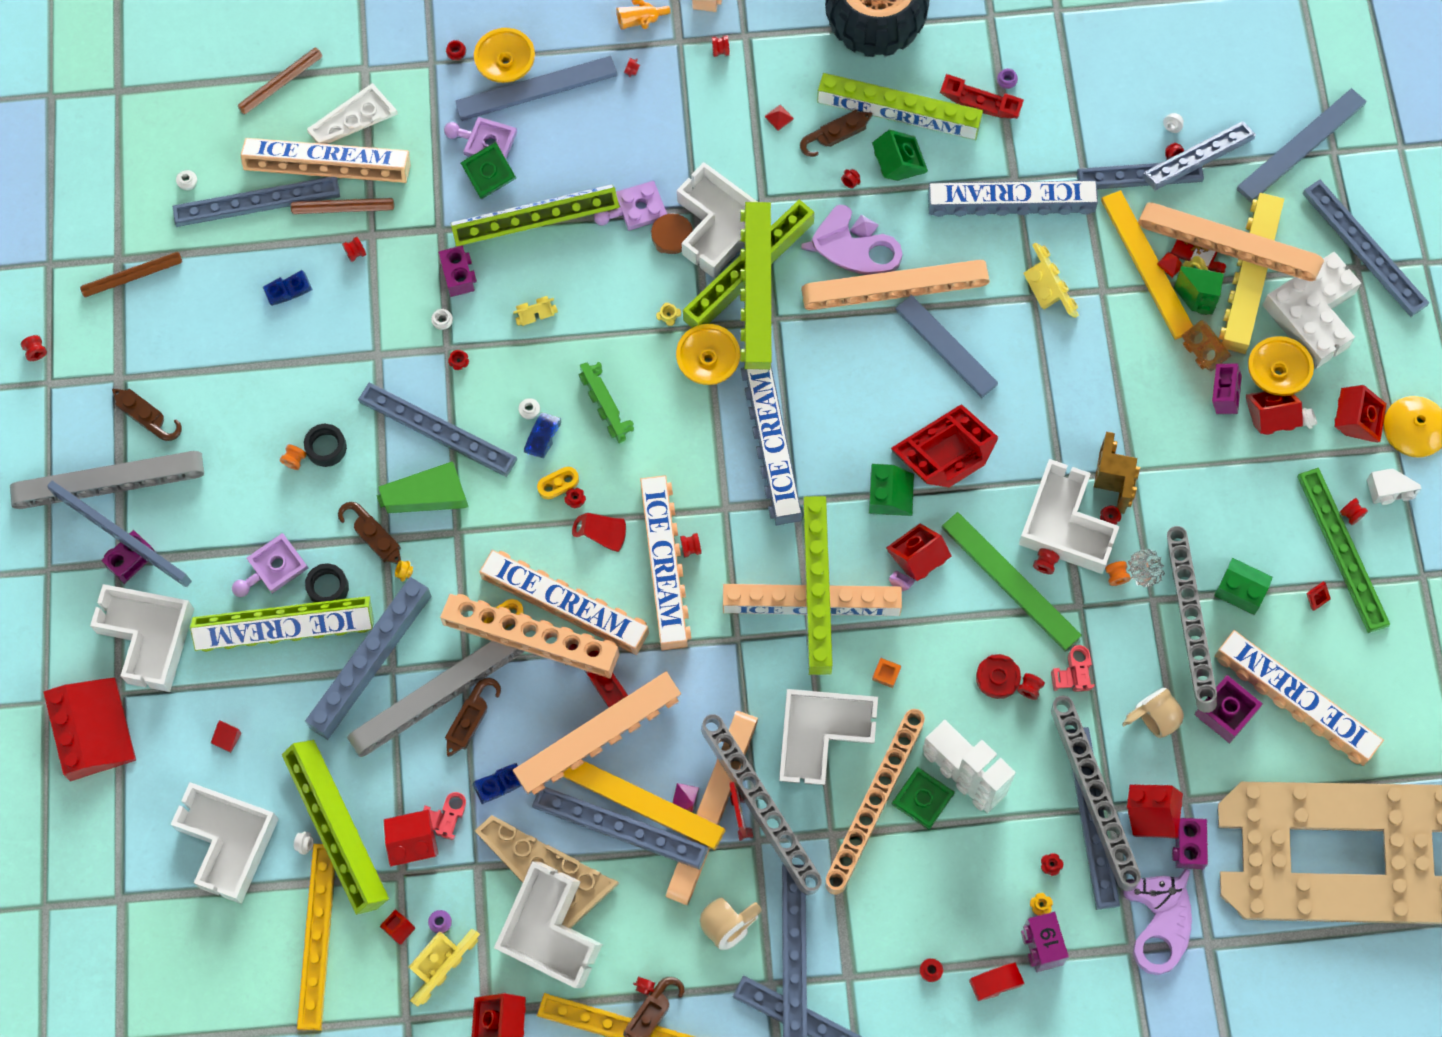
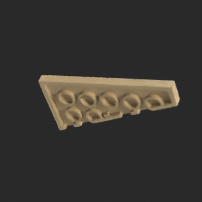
M493 815L475 830V833L522 883L532 862H541L558 870V873H564L581 881L562 925L570 929L619 884L618 881L608 878L599 871L591 869L565 853L519 831Z

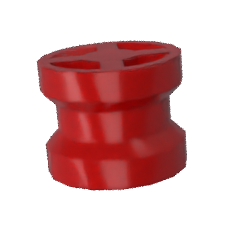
M724 35L722 38L712 37L713 57H718L721 54L730 56L728 35Z
M357 236L349 243H342L351 262L355 261L359 256L367 255Z
M38 335L29 336L22 340L20 344L21 348L26 351L25 356L28 361L40 360L47 354L46 348L41 345L42 339Z
M1355 498L1342 508L1340 514L1346 516L1352 526L1362 519L1368 510L1361 507L1359 500Z
M694 533L690 537L680 536L684 558L694 553L697 555L702 554L698 533Z
M1039 549L1037 554L1038 560L1034 561L1033 567L1041 573L1053 574L1055 570L1054 564L1058 563L1059 555L1049 549Z
M1025 673L1023 676L1024 682L1019 685L1017 691L1026 698L1037 700L1040 695L1039 690L1043 688L1045 682L1036 675Z

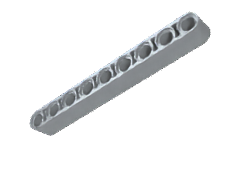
M189 451L14 482L10 485L11 506L15 509H25L63 502L48 489L47 485L52 480L78 499L200 478L204 475L202 453L199 451Z
M1174 526L1167 532V545L1195 701L1200 711L1209 713L1217 706V691L1186 530L1183 527ZM1176 538L1182 539L1181 541H1173ZM1180 557L1185 558V560L1182 561L1176 559ZM1181 577H1188L1189 579H1187V580H1181L1180 578H1181ZM1186 596L1192 597V599L1186 600L1183 598ZM1189 616H1195V617H1196V618L1193 619V620L1187 619V617H1189ZM1192 636H1199V637H1200V638L1197 639V640L1191 639ZM1196 656L1204 657L1201 660L1194 659ZM1206 676L1208 679L1199 680L1198 677ZM1208 696L1212 699L1209 701H1204L1201 698Z
M491 641L355 729L348 735L347 739L359 757L366 756L525 651Z
M1059 696L1053 702L1051 715L1117 884L1124 891H1132L1137 887L1141 879L1139 868L1074 703L1068 696ZM1065 705L1068 711L1060 712L1056 706ZM1065 726H1073L1076 732L1068 733L1065 730ZM1073 747H1082L1084 753L1076 754ZM1088 767L1092 770L1093 774L1089 776L1084 775L1081 768ZM1096 788L1100 791L1101 796L1094 797L1090 794L1089 790ZM1098 810H1106L1109 813V817H1100ZM1114 831L1118 839H1109L1106 832ZM1115 853H1123L1126 856V861H1118L1115 858ZM1131 874L1135 882L1131 884L1125 882L1123 875Z
M715 714L706 716L701 726L702 735L731 781L734 782L739 794L800 891L806 895L816 893L822 883L817 869L723 720ZM708 723H715L718 729L710 731L706 725ZM720 742H727L730 749L723 751L719 748L718 744ZM738 761L741 763L742 768L735 770L731 767L730 763ZM750 780L753 782L754 788L746 789L742 782ZM758 799L764 800L766 808H757L755 801ZM775 819L779 827L775 829L770 828L767 820ZM782 838L788 839L791 847L783 848L779 840ZM792 859H801L803 861V867H794L792 864ZM804 879H814L816 886L813 888L807 887Z

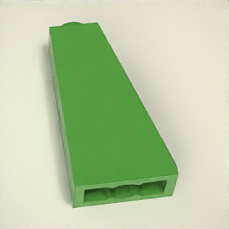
M453 461L378 487L380 494L376 495L380 507H385L387 513L463 509L469 507Z

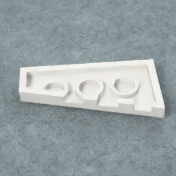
M372 83L310 126L307 132L316 143L329 144L398 115V112Z

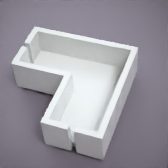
M703 162L692 173V180L688 178L677 189V202L702 220L682 242V255L695 265L700 263V268L715 279L744 247V242H740V230L744 229V222H740V210L745 208V202L758 201Z
M1335 252L1323 258L1324 263L1315 281H1306L1294 277L1267 294L1262 305L1289 338L1298 341L1309 351L1315 369L1331 360L1332 356L1336 357L1348 349L1355 338L1332 309L1355 295L1361 282L1350 269L1345 270L1346 264Z
M1049 459L1019 545L1035 551H1039L1041 548L1049 549L1057 553L1060 560L1103 574L1120 526L1077 512L1091 473L1072 467L1069 477L1065 478L1068 465Z
M103 584L97 602L101 608H95L90 626L97 634L131 640L121 672L122 679L130 685L147 687L148 685L151 689L170 692L194 612L193 606L188 600Z
M787 689L779 781L800 783V779H805L804 784L825 785L829 740L874 744L876 722H871V719L877 718L878 697Z
M946 720L939 724L925 738L923 746L924 756L931 763L935 762L941 767L939 769L940 772L948 779L951 777L957 783V789L962 794H968L973 799L972 803L980 811L984 810L988 814L1007 795L1016 772L1002 758L998 759L984 772L982 769L997 756V753L983 740L973 747Z
M189 782L181 801L190 810L188 812L183 806L179 805L171 825L179 832L211 843L194 884L202 890L218 896L220 894L224 898L242 904L279 819L274 812Z
M532 862L494 948L576 989L584 988L592 970L588 965L595 963L603 944L562 925L581 881L564 873H558V870L541 862Z

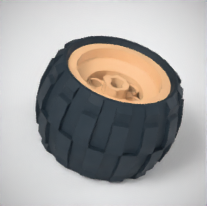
M825 0V10L831 30L839 41L844 42L846 48L853 52H862L864 56L884 55L885 57L893 55L898 49H905L914 41L917 33L921 32L926 22L930 0Z

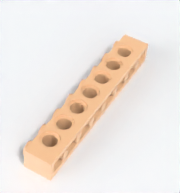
M449 594L440 616L444 626L607 678H611L619 657L618 646L609 640L602 642L586 633L582 635L574 633L572 629L567 627H554L548 621H535L530 616L522 613L516 615L504 607L497 609L482 600H478V602L472 601L463 594H457V596ZM467 611L473 612V614L469 617L463 616V614ZM486 618H494L493 622L489 624L484 623ZM508 624L515 625L512 630L504 629ZM528 631L536 632L532 637L525 636ZM551 637L557 638L556 642L552 644L546 642ZM571 644L578 645L575 650H568L567 647ZM591 651L599 652L596 657L588 656Z

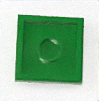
M496 142L461 162L463 169L481 199L517 179Z
M916 767L891 805L930 830L955 794V791L919 767Z

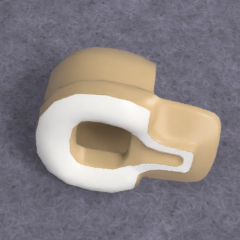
M1161 688L1136 705V709L1126 715L1122 725L1123 727L1127 724L1129 725L1141 717L1149 730L1156 737L1162 738L1172 734L1180 727L1184 714L1180 704L1171 695V692L1167 688Z
M721 897L711 902L702 911L700 927L706 936L715 943L717 948L727 950L744 939L747 935L748 927L758 919L761 907L755 902L740 914H737L726 900Z

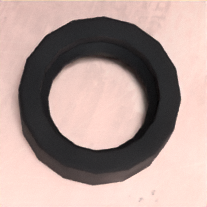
M327 423L318 424L311 428L305 435L303 442L304 450L310 461L322 467L333 466L340 462L345 456L347 449L346 440L340 429ZM322 435H333L338 442L336 450L329 455H317L312 446L314 441Z
M325 563L312 568L307 574L305 590L314 603L341 600L346 598L349 584L342 569L336 565ZM325 574H333L340 581L339 590L330 597H321L314 590L315 581Z

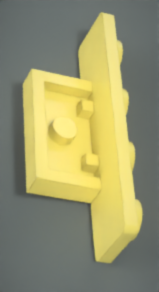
M1035 242L1032 246L1041 262L1023 274L1041 308L1045 310L1061 299L1067 313L1074 318L1078 317L1079 314L1076 310L1078 305L1073 298L1069 297L1067 293L1069 288L1066 283L1060 280L1058 276L1060 273L1059 269L1054 263H1051L1049 256H1051L1046 246H1041Z
M471 929L457 946L442 932L439 931L408 967L425 982L410 999V1002L418 1007L429 1000L431 997L430 992L435 986H440L446 980L447 972L460 964L463 959L461 956L466 950H471L477 944V938L480 934L476 930Z

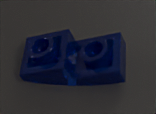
M303 270L286 279L279 277L263 286L270 305L292 300L313 290Z
M541 412L528 437L524 453L544 458L553 444L552 438L561 425V418Z
M517 763L498 769L494 774L473 782L472 785L481 804L521 787L520 782L513 773V769L518 767Z

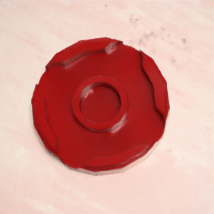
M1002 654L988 656L979 664L976 673V681L980 690L988 697L1003 699L1013 695L1018 689L1021 680V672L1018 665L1009 656Z

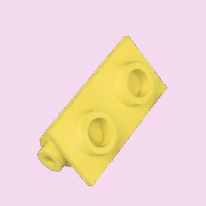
M548 296L536 299L537 303L529 306L527 302L516 306L517 310L513 311V314L518 313L519 317L515 318L517 325H522L523 327L536 322L535 313H538L540 320L555 316L554 314L558 313L556 305L551 306L550 303L554 301V298L549 299Z

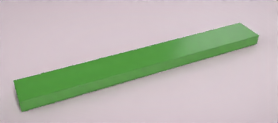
M1319 467L1298 474L1297 478L1367 632L1371 633L1389 627L1390 622Z
M959 512L942 525V529L1065 652L1081 638L1082 634Z

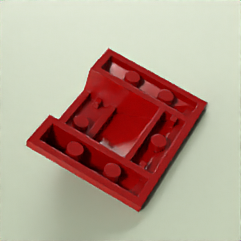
M961 404L896 444L891 450L926 484L949 488L985 466L998 440V436Z

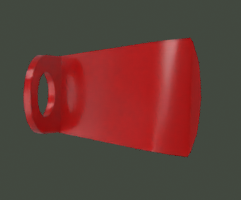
M585 513L576 518L572 527V535L576 538L584 535L610 550L619 552L626 536V523L623 518ZM580 521H582L581 528L577 532V525Z

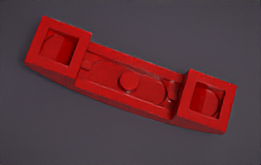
M946 74L940 93L959 105L983 110V113L987 115L1018 119L1024 99L1006 93L1002 97L965 85L964 79Z
M591 651L588 656L596 657L599 652ZM585 671L608 708L628 696L614 673H612L611 678Z

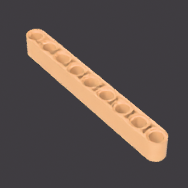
M1152 202L1146 204L1138 220L1139 225L1146 230L1306 281H1315L1324 263V259L1315 253Z
M973 260L807 283L801 287L804 308L807 310H817L904 298L911 295L919 296L983 287L989 284L990 280L986 261Z
M910 709L906 712L826 876L825 886L831 894H840L846 888L922 731L925 717L919 709ZM914 717L920 723L914 726L908 722V719ZM906 737L910 740V744L902 745L898 739ZM897 757L901 763L892 765L889 762V758ZM885 776L891 780V783L883 785L879 779ZM876 796L880 798L881 804L873 805L869 799ZM866 816L871 819L872 823L865 826L860 823L859 819ZM859 837L862 843L859 846H854L850 843V838ZM842 857H849L852 860V864L843 866L839 860ZM833 877L840 878L842 881L841 886H832L829 882L830 879Z
M736 711L729 732L743 754L746 755L758 718ZM724 742L721 750H729V744ZM718 759L696 814L717 825L721 821L730 797L731 789L729 783L732 782ZM732 761L730 763L733 769L740 770V762ZM708 852L700 870L680 862L677 863L666 898L685 905L689 904Z

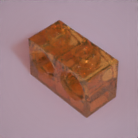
M1200 320L1181 335L1185 340L1183 342L1184 347L1190 353L1194 352L1197 356L1195 361L1201 369L1206 368L1209 371H1213L1216 368V364H1222L1232 356L1207 322ZM1202 334V341L1199 344H1195V336ZM1214 350L1215 357L1208 361V352Z

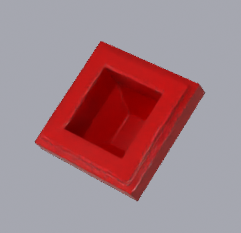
M781 104L765 115V118L777 131L794 120Z
M1170 252L1157 263L1172 278L1183 266L1179 258Z
M1324 581L1306 593L1313 611L1331 599L1326 582Z

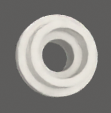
M1171 113L1163 120L1164 127L1172 133H1178L1183 128L1184 120L1177 113Z
M190 170L180 172L176 177L178 187L186 191L192 190L197 184L196 174Z
M438 309L432 315L431 320L435 328L444 330L452 325L453 317L448 310ZM441 318L446 319L444 322H439Z
M525 399L519 405V413L525 419H534L540 413V405L535 399ZM527 406L533 407L532 410H526L525 408Z
M1303 408V426L1312 429L1314 425H1317L1314 411L1312 408Z
M304 831L296 835L294 840L295 851L306 855L313 848L314 839L311 833Z

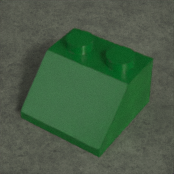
M889 129L872 142L874 154L878 159L884 178L899 181L928 172L915 136Z
M1181 266L1174 289L1191 311L1201 315H1213L1221 296L1224 273Z
M872 464L869 514L912 516L914 474L895 465Z
M1232 558L1214 596L1255 615L1261 606L1273 577Z

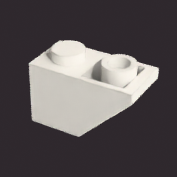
M1393 468L1371 472L1367 478L1373 504L1381 503L1382 505H1387L1399 499L1409 501L1416 498L1422 489L1420 484Z

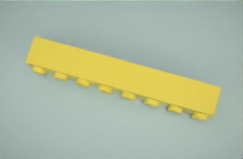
M1259 193L1257 200L1253 199L1250 212H1253V216L1248 218L1245 229L1249 230L1251 234L1275 240L1284 198ZM1238 259L1236 266H1240L1239 272H1235L1232 284L1236 286L1235 290L1230 291L1228 302L1231 303L1230 309L1226 308L1223 321H1226V326L1221 327L1218 339L1222 340L1220 348L1246 354L1268 268Z

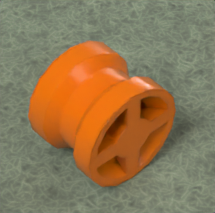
M288 444L285 448V455H282L279 460L285 466L299 470L300 462L302 459H305L307 454L299 447Z
M1125 561L1114 562L1105 567L1106 573L1110 576L1108 581L1111 586L1122 585L1131 580L1130 574L1126 571L1128 566Z

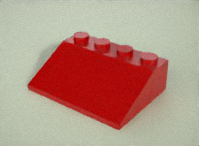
M115 677L65 684L43 691L62 772L68 780L74 781L137 761Z

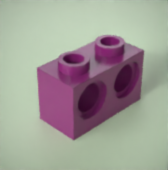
M463 245L438 251L450 297L475 291L473 283L477 282L474 270H469L468 265H471L472 262L469 252H464ZM454 260H460L459 263H452ZM459 278H465L462 282L457 281Z
M1238 363L1216 364L1212 398L1216 414H1238L1242 382Z
M133 530L128 533L154 551L152 546ZM121 542L116 547L108 550L101 560L123 584L148 562ZM119 560H124L122 565L115 566Z
M1180 818L1178 838H1175L1176 847L1172 849V860L1176 861V868L1205 869L1208 865L1207 819ZM1184 828H1191L1194 831V836H1187L1184 833ZM1184 851H1192L1194 853L1195 859H1187L1184 855Z

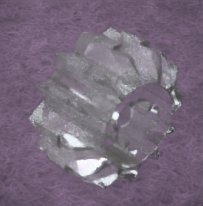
M1150 549L1140 550L1131 555V560L1128 561L1130 565L1128 571L1131 572V579H1135L1136 585H1142L1143 587L1153 586L1162 581V576L1165 575L1162 570L1165 565L1161 564V557H1157L1156 551H1151Z

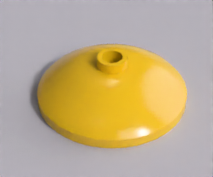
M497 28L489 31L479 39L474 49V61L478 71L485 78L499 83L513 82L522 78L530 71L535 60V50L530 38L523 32L513 28Z
M702 324L689 329L681 337L676 349V360L681 372L691 381L702 385H714L727 380L734 374L740 362V347L734 335L724 327L715 324ZM706 358H711L712 361H711V362H706L705 359H706Z
M1275 336L1262 340L1253 348L1248 360V370L1254 383L1265 392L1278 396H1288L1300 392L1309 384L1314 372V363L1311 354L1301 343L1288 337Z
M1409 396L1397 400L1389 407L1384 417L1383 429L1388 442L1397 451L1407 456L1427 457L1435 454L1442 448V409L1436 403L1424 397ZM1417 419H1422L1423 423H1419Z

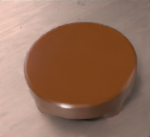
M663 215L652 226L651 237L653 244L660 253L682 252V242L692 233L693 228L689 220L682 215Z

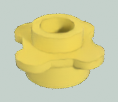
M1194 256L1190 261L1183 263L1185 267L1194 268L1196 266L1197 269L1208 271L1205 261L1200 256Z
M664 303L660 312H657L656 318L666 322L667 326H673L676 318L681 316V310L679 308L676 309L673 304Z

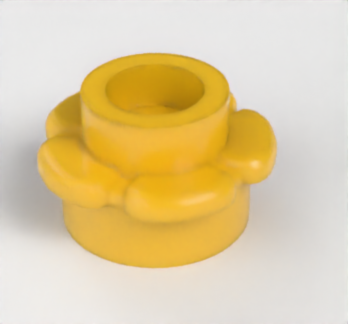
M400 560L396 566L395 577L400 578L402 582L406 578L409 579L412 575L413 566H410V561L404 562Z
M1038 893L1031 899L1030 907L1034 914L1039 916L1052 911L1053 901L1044 893Z

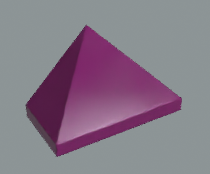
M677 783L672 803L694 813L699 787Z

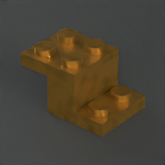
M1106 431L1100 447L1093 487L1119 492L1117 508L1121 514H1124L1127 507L1131 508L1132 501L1135 498L1137 489L1135 483L1139 476L1140 467L1136 466L1138 458L1115 454L1117 448V441H1114L1115 433Z

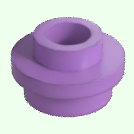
M1009 68L1002 70L997 77L998 84L1005 89L1013 88L1018 81L1015 71Z
M443 910L433 912L428 919V925L434 933L439 931L445 933L452 924L450 915ZM438 918L444 919L442 925H436Z

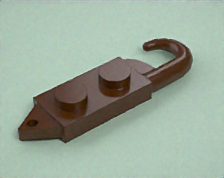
M854 110L821 126L820 129L802 138L800 142L801 152L809 157L817 156L819 152L808 151L807 144L818 140L823 146L831 147L866 130V125L872 117V112H857V110Z
M130 388L128 390L112 389L116 400V407L164 441H172L180 436L182 426L177 419L174 420L176 430L170 434L166 433L161 429L164 416L158 409Z
M356 502L343 504L338 511L340 522H345L343 514L346 510H354L359 515L354 523L356 533L384 563L389 561L398 564L401 560L400 545L360 504Z
M484 678L475 685L468 699H466L445 736L448 757L462 749L466 750L484 718L488 708L485 700L480 697L484 687L487 685L494 686L496 689L495 697L498 698L500 696L501 686L495 679Z
M666 977L659 981L654 991L648 995L624 1030L623 1036L651 1037L669 1009V1000L662 993L667 986L676 985L679 988L678 997L681 998L684 994L683 983L675 977Z

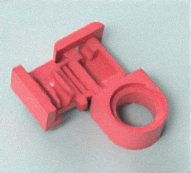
M1077 645L1068 654L1069 667L1066 668L1067 670L1060 671V668H1053L1051 671L1054 691H1057L1059 688H1072L1075 692L1090 691L1095 686V684L1090 683L1088 670L1092 665L1090 652L1086 647ZM1075 651L1083 653L1085 657L1083 662H1078L1074 659L1073 653Z
M459 792L450 793L442 809L444 813H441V810H438V812L430 810L431 807L424 806L423 810L429 809L433 830H435L437 836L450 840L455 839V835L452 834L458 817L462 818L466 799ZM458 797L462 800V806L459 809H452L449 806V801L452 798Z

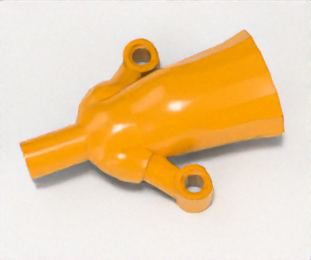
M632 0L634 5L639 6L616 7V16L621 30L641 25L643 29H647L649 24L656 22L659 16L671 13L669 6L656 8L650 3H645L643 0Z

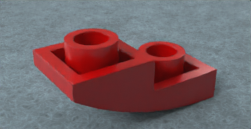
M1016 962L992 969L969 979L978 1002L996 997L1002 992L1022 987L1025 984Z

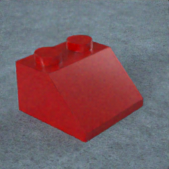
M1365 385L1341 388L1334 427L1346 436L1378 443L1381 441L1387 403Z
M1265 391L1246 394V401L1253 425L1261 434L1269 435L1280 430L1291 431L1296 427L1303 426L1302 402L1294 394L1278 396Z
M921 523L886 547L889 554L903 571L916 581L925 578L929 572L943 565L947 559L952 557L943 537Z
M1130 784L1127 810L1133 836L1178 838L1183 793L1173 785Z
M429 809L384 819L385 845L390 867L438 855Z
M506 993L474 997L471 1037H524L526 997Z

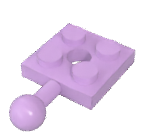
M478 117L472 132L460 129L459 125L455 122H449L444 127V133L451 139L458 136L468 139L464 149L465 156L471 157L489 145L485 141L493 138L496 140L505 158H507L517 134V128Z
M651 181L616 191L620 208L595 213L594 221L596 224L603 226L610 219L623 216L629 231L653 224L659 217L666 215L667 212L655 182ZM639 202H643L647 205V207L644 209H639L635 205Z
M282 533L246 558L256 573L245 581H235L232 585V592L237 597H244L249 593L250 587L262 579L270 592L274 593L309 568ZM275 559L283 560V564L279 568L272 567V562Z

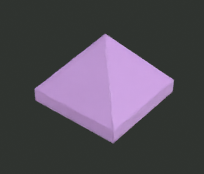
M860 215L850 229V232L860 238L872 236L879 224Z
M895 571L889 578L891 585L902 587V591L908 590L915 582L914 579L899 571Z

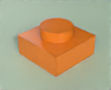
M880 658L872 680L893 688L901 670V665Z

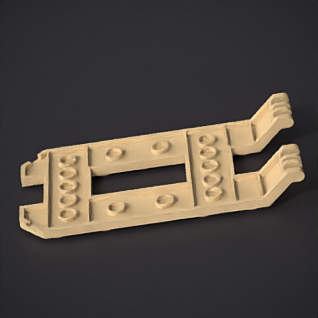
M1240 782L1218 804V828L1242 829L1243 872L1220 871V897L1229 903L1244 920L1442 924V876L1434 875L1432 832H1442V785ZM1290 830L1383 831L1385 875L1291 873Z

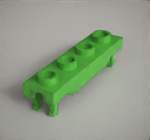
M588 362L581 364V373L578 374L583 385L587 384L589 387V397L593 403L597 402L599 406L597 411L602 421L606 419L609 425L607 430L611 438L615 437L618 443L625 441V435L629 431H634V423L631 420L620 423V412L601 377H598L603 372L601 363L597 362L596 365L589 366Z

